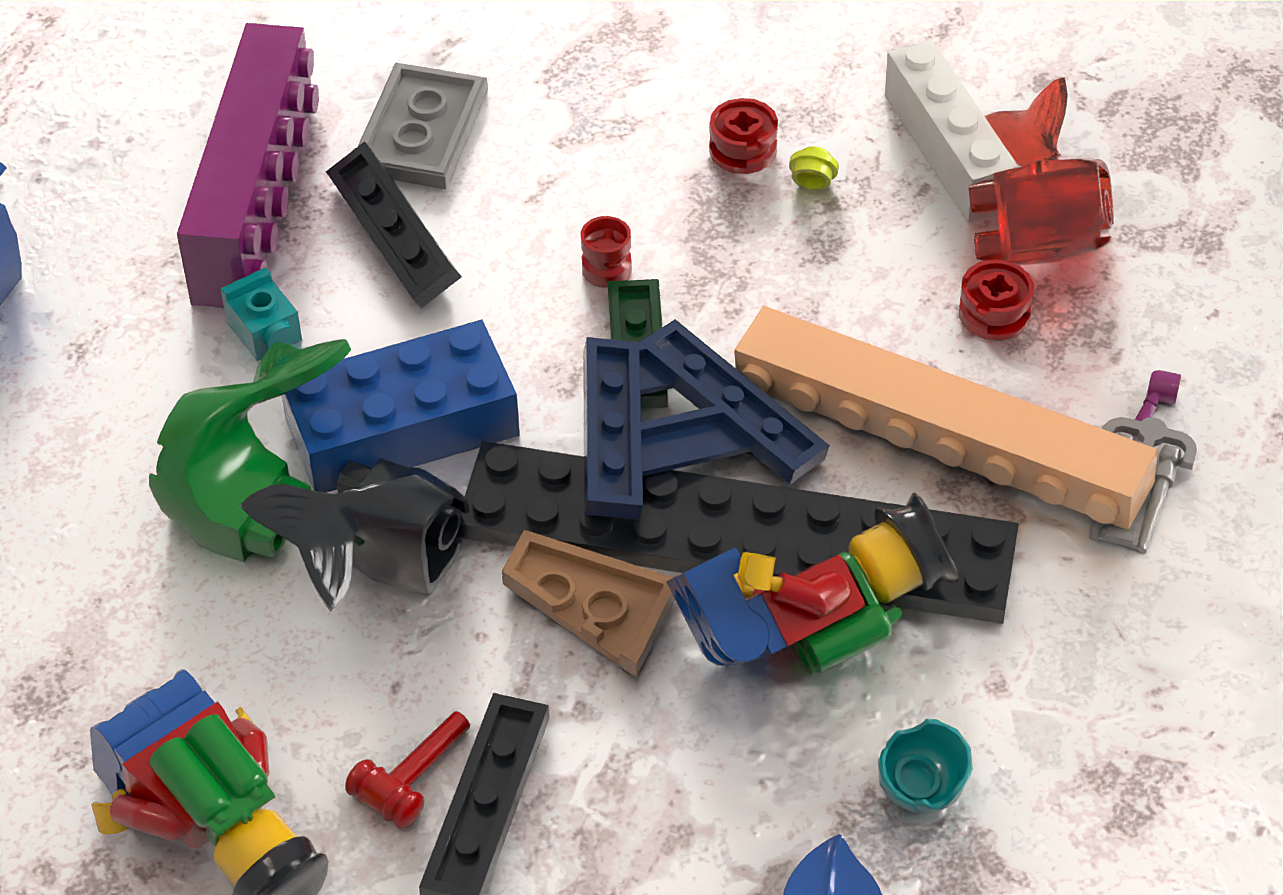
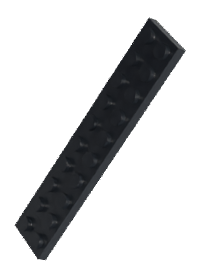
M482 441L464 496L469 503V513L461 512V523L458 531H460V538L516 546L523 531L527 530L636 566L684 573L736 547L740 556L743 552H749L776 558L773 576L778 577L782 572L795 575L841 552L849 553V544L852 538L876 526L874 516L876 508L893 510L902 508L905 505L669 470L642 476L643 508L639 520L584 515V456ZM929 509L957 567L959 581L956 583L940 581L928 591L916 588L889 603L879 602V604L1003 624L1019 523Z

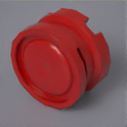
M751 98L731 99L718 105L711 113L709 122V153L713 162L724 170L739 174L759 172L770 166L777 153L778 118L775 111L766 103Z
M995 259L978 262L968 268L962 277L959 318L962 325L973 335L987 340H1005L1023 332L1030 322L1034 283L1029 273L1017 264L1007 260Z

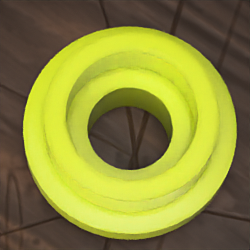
M809 146L791 155L789 169L792 172V180L798 186L810 190H823L828 188L831 180L836 178L839 163L827 150L821 147Z

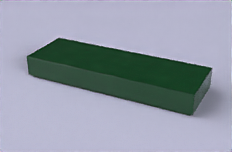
M659 279L608 281L610 335L612 340L640 342L662 328ZM662 390L640 395L641 409L668 407V391Z

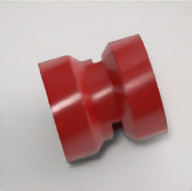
M599 216L590 219L583 225L580 231L581 250L583 252L581 256L582 275L592 285L602 288H608V281L628 280L632 273V259L629 252L631 249V229L626 222L612 216Z

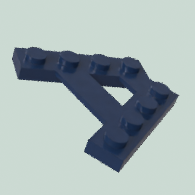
M676 319L640 342L586 337L583 350L584 515L639 520L643 508L642 476L751 452L791 485L826 459L830 447L828 443ZM674 388L698 408V410L641 422L640 395Z

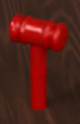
M454 711L390 773H387L383 767H377L370 759L358 762L346 778V793L357 797L359 803H365L381 814L386 821H393L398 829L410 827L421 815L425 802L424 796L420 792L413 791L410 785L470 728L468 719L462 713Z

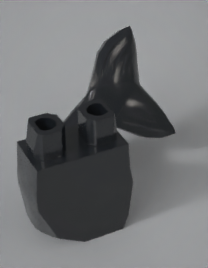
M379 458L373 468L349 460L339 473L336 482L337 494L312 491L287 484L267 486L251 494L239 504L242 510L252 519L298 547L309 577L319 597L330 611L347 594L352 576V566L375 581L412 593L431 595L455 562L462 544L460 531H458L461 523V512L469 513L467 499L456 488L426 470L418 467H405Z

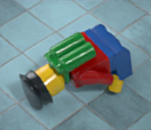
M912 493L906 506L893 510L876 508L874 512L876 526L854 536L849 544V553L841 552L795 575L782 572L778 577L773 576L776 558L749 552H743L740 556L735 547L666 582L702 654L713 664L724 667L736 665L773 654L794 643L798 657L810 675L821 674L890 638L892 625L898 622V619L902 616V610L896 606L884 610L879 602L889 603L916 588L928 591L940 581L950 583L959 581V572L923 499L916 493Z
M181 669L176 672L172 680L166 682L160 688L147 691L126 704L123 712L118 713L109 721L97 723L90 728L93 771L112 793V802L99 803L96 801L91 804L100 833L117 834L132 828L168 841L181 840L192 849H198L210 841L215 846L213 853L215 863L234 886L232 895H317L327 876L329 863L327 855L317 853L312 842L306 836L297 837L276 811L261 809L262 806L275 798L274 793L267 785L270 773L267 736L253 723L242 707L235 710L238 717L231 722L218 701L215 703L208 693L202 690L190 673L185 669Z

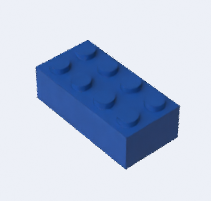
M483 319L344 358L319 377L281 395L285 419L313 491L323 493L337 490L336 482L339 473L349 460L372 468L379 458L405 467H415L480 448L482 441L497 443L520 436L517 393Z

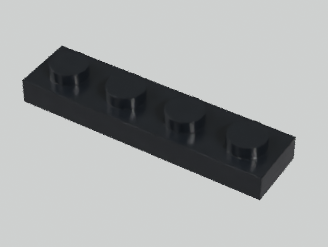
M365 141L325 171L408 293L421 308L462 278L386 168Z
M498 693L492 694L419 885L420 895L486 894L547 727L549 705Z

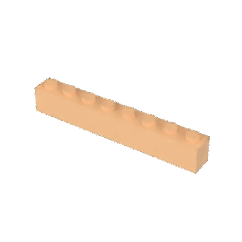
M764 305L734 349L736 369L770 396L789 402L802 411H813L837 420L850 429L863 430L882 437L895 446L911 448L930 455L948 466H959L983 475L998 485H1009L1036 495L1046 503L1060 504L1088 515L1099 523L1113 524L1129 530L1155 482L1158 453L1156 448Z

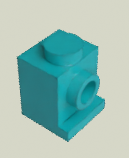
M267 267L221 288L227 324L256 361L263 358L273 343L282 342L292 345L302 340L298 311L274 283L272 274Z

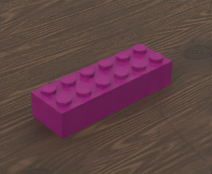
M257 23L245 24L177 231L191 305L224 308L221 288L267 267V254H273L276 250L278 217L286 216L289 200L287 187L289 182H295L299 170L298 150L299 147L305 148L307 145L309 113L315 114L319 103L318 85L311 84L314 68V51L312 48H306L304 27Z

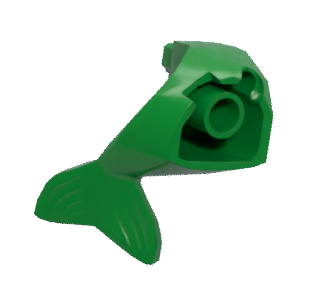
M346 339L333 340L303 349H298L287 343H273L261 359L252 383L197 389L183 394L168 415L157 440V444L163 446L157 460V475L149 474V487L161 511L200 547L241 562H245L251 552L276 558L285 545L286 539L252 519L242 510L239 504L251 494L267 486L287 484L311 490V486L290 476L287 462L265 448L255 435L248 421L247 412L254 405L284 395L329 371L351 351L348 341Z

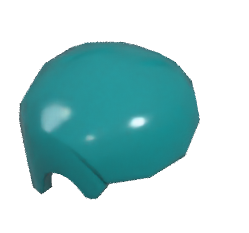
M928 718L915 727L896 731L886 742V747L881 751L878 759L879 783L893 804L899 808L924 815L941 811L955 803L973 771L971 747L958 729L937 719Z

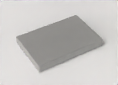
M395 62L358 146L365 141L393 180L447 189L487 94V77Z

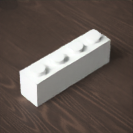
M933 40L888 51L884 95L967 222L1012 210L1018 165Z

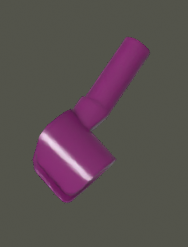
M1163 370L1153 371L1143 406L1134 420L1142 421L1146 418H1151L1158 402L1175 405L1181 374Z

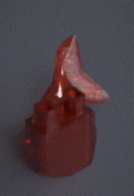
M1059 77L1047 85L1037 95L1027 110L997 111L984 116L1016 164L1022 167L993 173L994 179L976 183L968 188L973 214L998 212L999 230L974 233L975 255L979 261L991 259L1007 260L1019 266L1055 263L1099 251L1113 241L1112 236L1101 237V231L1111 229V226L1114 224L1111 176L1106 163L1101 159L1089 156L1061 155L1057 150V142L1067 107L1068 93L1065 77Z

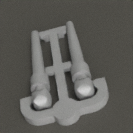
M1118 417L1109 420L1102 429L1115 434L1118 433V435L1134 441V436L1119 432L1136 435L1142 444L1153 448L1162 443L1174 446L1165 444L1160 451L1159 463L1156 465L1155 482L1149 491L1151 495L1146 508L1140 537L1134 536L1135 533L1118 526L1116 528L1108 526L1107 529L1103 528V523L1093 520L1089 538L1093 541L1100 539L1134 548L1137 552L1144 554L1147 551L1161 513L1167 490L1173 486L1177 473L1176 467L1179 466L1192 470L1197 447L1189 435L1167 428L1165 423L1158 418H1146L1138 421ZM1181 449L1184 451V456L1182 458Z

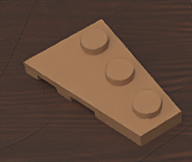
M527 530L523 531L502 569V582L504 586L635 678L675 601L666 582L674 577Z

